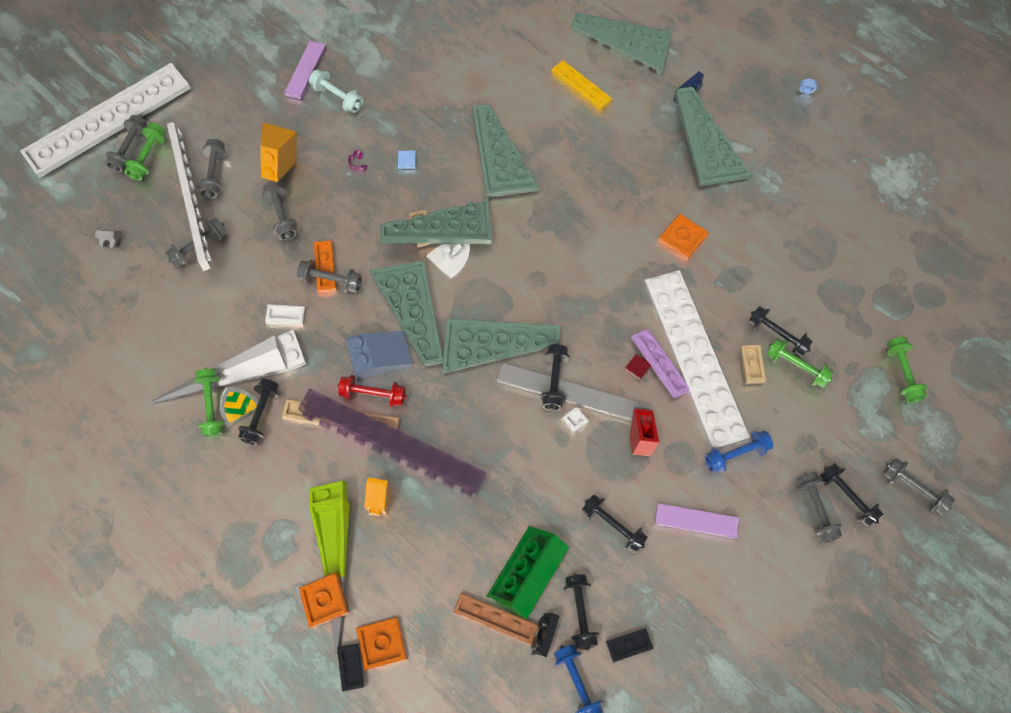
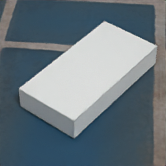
M268 304L265 322L266 324L303 326L306 308L305 306Z

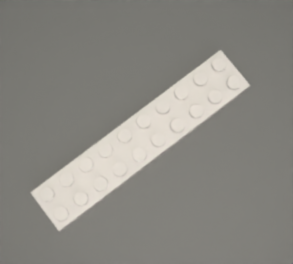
M170 63L20 150V152L38 177L41 178L125 128L124 121L129 119L131 115L142 118L191 88L173 64Z
M680 270L646 279L644 282L680 374L689 387L688 394L710 448L722 449L748 441L750 436Z

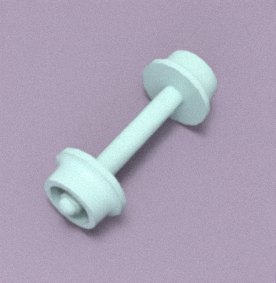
M320 69L312 72L309 83L316 92L326 88L344 100L342 106L345 111L356 113L363 105V98L357 90H352L346 94L329 82V72L321 71Z

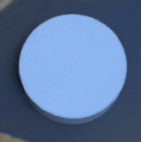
M805 79L799 83V91L801 93L811 94L817 90V82L813 79Z

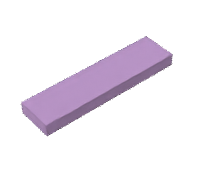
M309 41L285 90L286 96L302 100L309 85L310 75L316 70L326 50L325 44Z
M647 328L633 334L632 340L648 363L651 364V367L672 397L677 398L688 393L689 387L649 329Z
M658 503L654 525L736 539L739 517Z

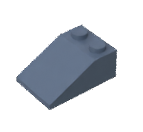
M403 331L363 333L345 338L357 381L413 366Z

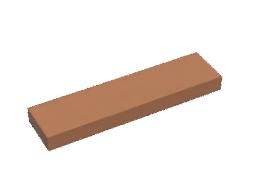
M463 593L460 594L453 610V614L530 646L538 629V624Z

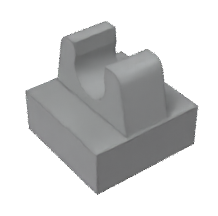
M96 230L95 238L99 239L101 247H106V242L109 241L110 248H114L117 246L118 239L121 238V231Z

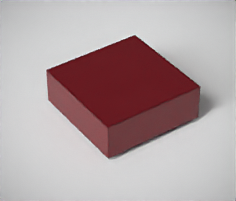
M635 354L624 371L641 381L651 368V364Z

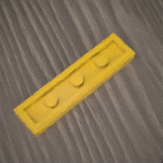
M564 60L551 69V73L598 111L601 112L612 102V98Z

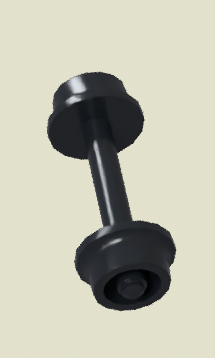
M759 306L756 311L751 312V318L748 322L754 326V330H757L761 324L765 325L795 345L791 354L802 357L805 352H811L810 345L813 341L808 338L807 333L801 339L790 334L766 318L771 310L769 308L764 309Z
M552 344L548 346V352L544 356L547 361L553 362L550 392L540 394V399L544 409L558 411L562 409V404L566 401L564 395L557 393L560 363L568 362L570 356L566 346Z
M261 378L258 385H255L253 388L261 396L249 427H238V440L246 445L257 446L259 440L264 437L262 432L256 430L268 397H279V384L266 378Z
M836 463L830 467L824 466V472L820 475L824 481V486L826 487L833 481L864 514L857 520L858 523L862 522L867 528L873 523L879 524V518L883 515L879 509V504H875L870 509L839 477L846 469L839 467Z
M594 494L590 499L585 500L582 512L587 516V520L589 521L596 514L628 539L629 542L624 547V550H630L636 554L639 549L645 548L644 543L648 536L643 533V528L640 527L633 534L601 508L606 500L605 498L601 499Z
M574 573L572 576L565 578L566 586L563 588L565 592H574L580 634L571 636V640L575 642L577 650L584 649L588 652L590 648L598 646L597 637L599 636V632L589 633L582 590L591 588V584L588 583L585 574Z

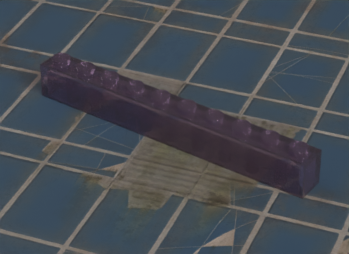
M310 388L298 407V410L302 413L301 417L310 422L313 419L319 421V426L327 430L330 428L337 430L336 434L343 438L349 436L354 439L353 442L364 447L366 444L372 447L371 450L379 455L385 453L389 455L388 458L393 462L399 463L401 461L407 464L406 467L415 472L420 470L425 473V477L431 480L437 478L443 481L442 484L450 489L456 487L466 497L471 498V496L477 498L487 477V472Z

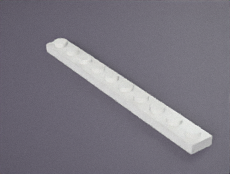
M173 122L167 124L197 259L203 271L211 269L209 261H212L209 250H206V247L209 245L206 236H203V232H205L204 225L199 220V218H202L199 207L196 208L199 202L196 194H193L195 186L193 181L190 180L192 173L190 168L187 167L189 160L187 155L184 154L186 147L184 142L181 141L183 135L181 129H177Z

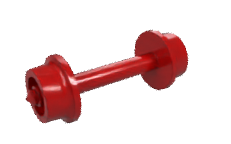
M350 375V377L342 376L337 385L338 395L345 397L346 400H351L353 392L390 398L389 404L393 408L394 406H403L404 399L407 398L406 387L398 385L397 382L393 383L391 390L355 385V376Z

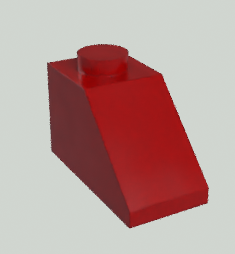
M634 408L630 431L632 454L652 456L659 443L653 410Z

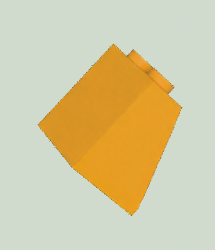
M265 122L262 124V178L278 182L296 164V131Z

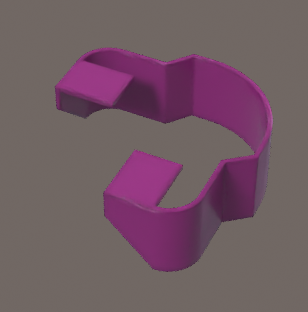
M358 149L355 150L352 155H349L348 163L351 159H354L356 154H359L357 158L361 159L363 153ZM349 164V167L352 170L365 171L368 167L367 165L363 164L361 167L357 165L352 166Z

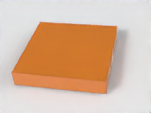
M679 213L660 235L658 241L688 261L707 238L709 232Z
M332 573L299 587L309 628H315L350 613L339 573Z
M398 617L356 628L364 671L407 660Z

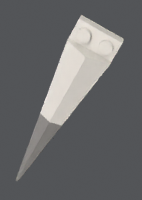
M290 330L276 337L274 335L212 368L216 369L217 376L221 380L220 382L212 383V388L286 373L307 365L296 332ZM195 377L157 397L152 402L157 404L204 391L203 384H194L193 380L196 379Z

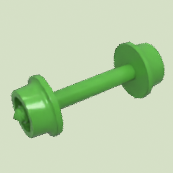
M149 123L147 127L143 128L142 133L147 138V141L137 161L127 160L125 162L126 168L124 172L134 180L141 181L144 176L148 175L149 170L143 164L153 144H163L165 142L164 136L166 131L156 123Z
M895 337L887 342L888 350L886 353L888 356H898L908 387L902 389L900 394L905 397L907 403H918L927 397L925 391L927 385L916 384L905 353L912 350L913 345L908 342L907 337Z
M777 338L774 344H769L770 350L767 356L773 359V363L777 361L779 356L790 361L816 377L812 383L813 386L818 385L824 388L827 382H832L831 376L834 371L827 366V363L823 365L821 370L784 350L788 343L787 340L782 341Z
M205 367L195 372L196 379L193 380L194 384H203L207 422L200 423L197 427L200 428L202 436H209L213 439L215 435L223 434L222 427L225 425L224 421H215L211 386L212 383H217L221 380L217 376L216 369Z

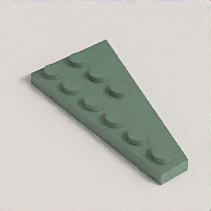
M575 12L571 30L587 38L592 37L598 40L599 44H606L611 47V50L633 61L637 60L643 63V66L651 67L662 75L672 35L671 31Z
M693 87L676 89L675 97L699 186L750 179L751 173L749 170L746 171L743 161L740 157H737L733 151V146L721 128L715 124L713 116L707 112L703 106V101Z
M490 104L472 106L487 198L539 191V185L534 181L530 170L527 169L515 145L508 138L507 132L502 128Z
M488 198L482 199V202L478 203L469 202L466 206L462 207L452 206L429 212V215L425 216L415 215L413 219L405 221L399 219L381 224V243L491 244L492 241Z
M424 260L369 270L423 365L427 367L443 364Z
M447 319L442 374L548 349V346L560 343V325Z

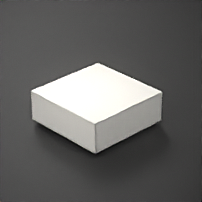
M577 406L561 419L573 434L589 423L587 417Z

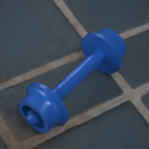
M765 430L760 432L752 431V442L723 454L716 447H713L710 452L704 455L706 466L711 473L719 471L724 473L726 471L725 461L755 449L761 456H765L767 451L773 449L770 435Z
M573 644L567 647L561 645L560 650L553 653L556 660L554 665L558 667L565 664L584 706V708L577 710L575 713H603L601 707L602 700L591 703L573 660L582 655L581 652H577Z

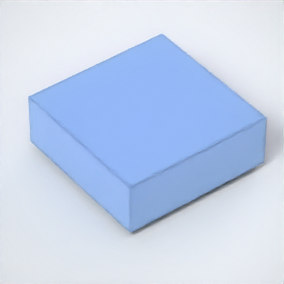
M416 150L398 151V169H416Z

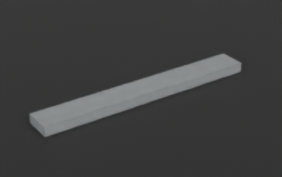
M503 363L497 382L540 395L550 392L551 376ZM561 379L558 381L557 393L566 397L565 402L628 421H632L634 408L651 410V405Z

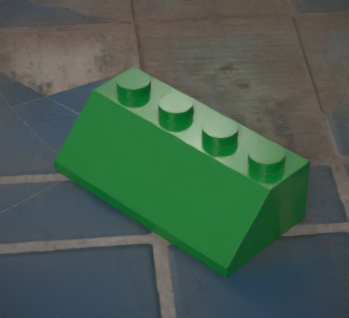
M528 526L486 597L513 614L527 619L561 560L564 558L569 546L553 533Z

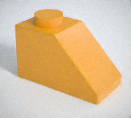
M367 477L364 506L370 515H387L392 494L387 480Z

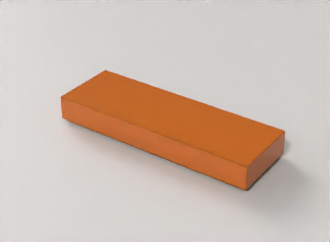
M332 240L313 242L316 270L335 274ZM316 277L318 293L337 291L335 281Z

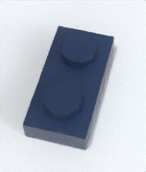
M698 71L677 89L693 87L697 92L703 85L704 74ZM674 95L673 101L677 104V100Z

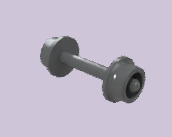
M131 115L129 119L124 121V126L129 132L118 152L106 153L105 165L115 172L121 173L126 168L125 162L127 159L124 155L135 135L144 136L142 130L147 127V122L136 115Z
M209 139L202 147V153L209 157L207 178L200 179L197 182V187L202 197L212 199L217 197L222 187L218 181L214 180L216 160L224 158L226 150L222 141Z
M268 182L263 186L264 192L262 196L265 201L274 203L279 222L273 227L274 233L281 240H290L297 235L296 229L298 225L295 220L286 219L280 201L286 196V189L281 186L280 182Z
M217 218L211 221L206 220L205 222L209 230L203 233V236L205 235L208 240L215 235L219 241H222V237L227 234L224 228L225 223H221ZM194 241L179 251L171 244V248L165 252L169 257L168 262L173 263L177 268L181 265H187L188 263L183 256L195 249Z
M311 259L309 261L302 260L297 268V278L304 280L306 284L312 281L313 276L344 283L345 293L358 292L362 285V275L356 273L354 269H350L347 276L316 270L315 261Z
M895 458L891 463L886 464L887 469L883 475L889 479V483L893 484L899 477L933 501L929 511H935L940 515H944L948 510H952V504L955 499L949 495L947 489L938 496L904 472L908 464L906 461L902 462Z
M805 472L804 475L797 478L799 486L797 490L798 492L808 490L823 528L814 533L819 536L822 543H834L836 539L842 537L840 530L842 525L841 523L831 525L816 490V487L824 483L823 479H819L816 472Z

